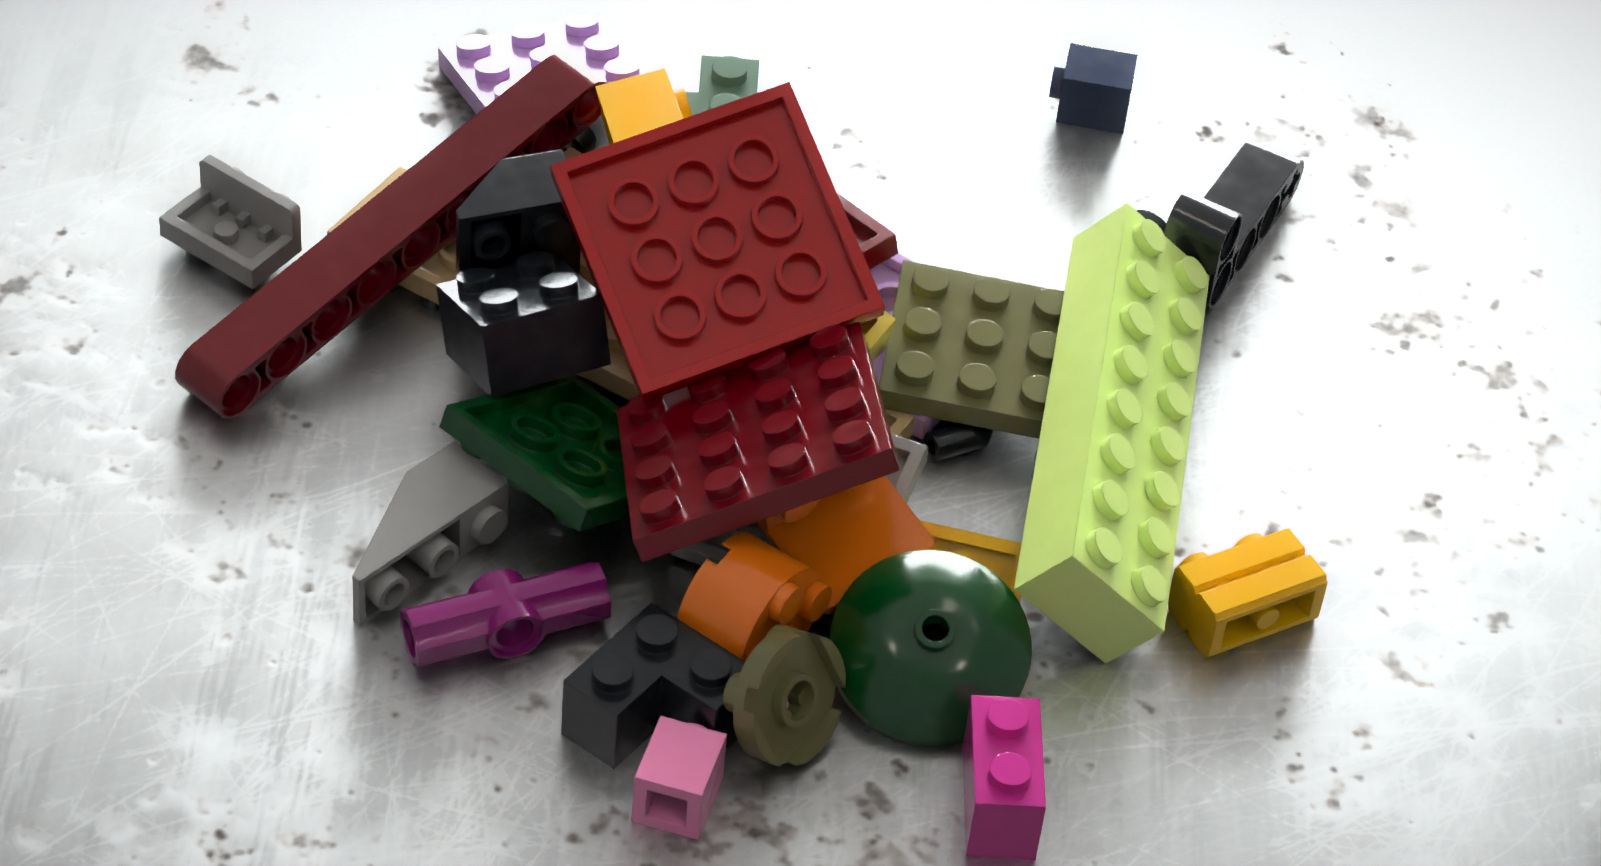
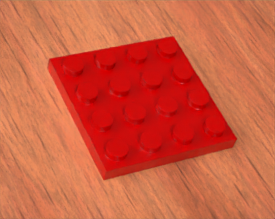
M790 82L550 165L551 177L596 289L601 295L604 309L642 402L687 387L691 383L720 371L725 373L745 366L749 363L750 359L776 348H782L785 351L809 341L816 332L826 327L835 325L845 327L856 322L861 324L884 315L885 304Z

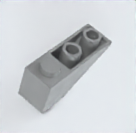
M456 440L407 471L352 576L353 621L362 626L381 612L394 609L402 602L406 595L430 579L446 574L457 561L479 546L495 541L508 528V481L479 458L466 453L462 449L461 444Z

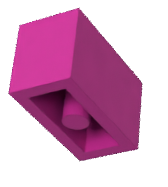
M971 695L962 747L966 856L1036 860L1046 810L1040 699Z

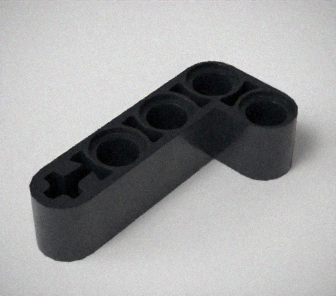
M1248 139L1203 198L1185 191L1177 199L1167 220L1164 235L1187 256L1196 258L1210 276L1206 301L1207 308L1211 309L1218 303L1290 203L1302 177L1304 160L1255 140Z

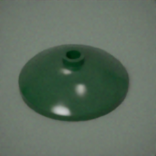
M907 551L890 556L872 565L858 576L845 591L834 613L829 639L838 648L844 662L846 684L845 688L838 687V690L848 706L864 723L875 731L898 742L915 746L942 747L963 743L971 695L1019 697L1028 678L1031 665L1032 641L1030 628L1021 604L1003 580L984 565L973 559L948 551ZM937 624L945 630L947 636L941 641H931L924 636L922 629L926 625Z

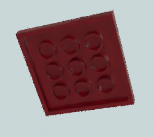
M860 322L845 327L839 325L826 327L816 332L809 341L785 351L782 348H776L750 359L749 363L745 366L725 373L720 371L687 385V387L642 402L640 396H637L628 405L617 408L632 540L642 562L900 471L868 342Z

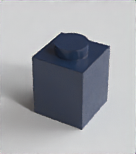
M1070 43L1066 65L1054 64L1049 98L1059 99L1056 122L1123 134L1138 55Z

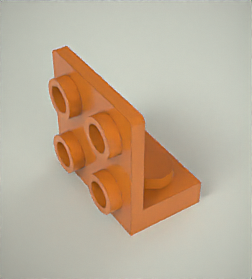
M886 476L757 521L775 548L816 570L821 582L831 587L832 597L824 614H831L836 611L838 603L848 587L872 565L885 558L907 551L935 550L933 537Z

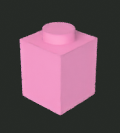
M660 716L634 776L631 822L698 840L723 780L727 734L707 729L697 723H686Z

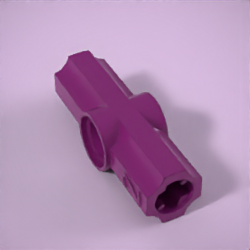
M589 562L523 579L522 575L516 570L506 568L493 570L482 575L474 581L466 594L400 610V619L407 653L413 666L417 665L420 667L489 649L498 658H518L538 647L545 634L610 618L612 602L607 588L606 577L598 562Z

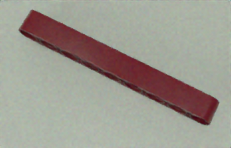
M553 53L545 58L196 340L178 361L175 370V380L177 383L222 418H236L245 412L456 237V210L501 159L563 149L591 126L602 114L595 86L606 84V82L561 53Z

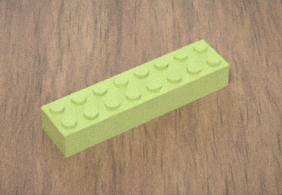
M1128 203L1073 237L1014 590L1105 664L1165 632L1210 277L1196 258L1187 256L1165 237L1161 228L1154 221L1145 219Z

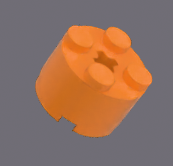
M743 531L731 535L721 543V545L731 551L718 564L709 559H706L684 595L677 619L746 662L754 648L775 625L782 624L808 632L812 622L817 621L826 611L832 597V589L821 582L816 570L758 537Z

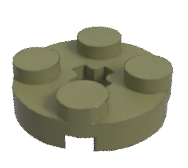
M782 624L775 625L769 630L766 637L751 652L741 672L735 673L729 678L723 693L724 706L727 711L733 713V725L738 742L750 757L782 767L781 764L784 763L795 766L805 764L820 753L832 737L841 715V710L832 708L835 697V686L845 688L846 672L842 656L835 644L826 637ZM788 698L789 706L786 709V702Z

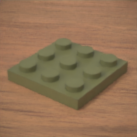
M903 260L892 315L896 321L887 342L879 382L884 409L1039 439L1064 291Z

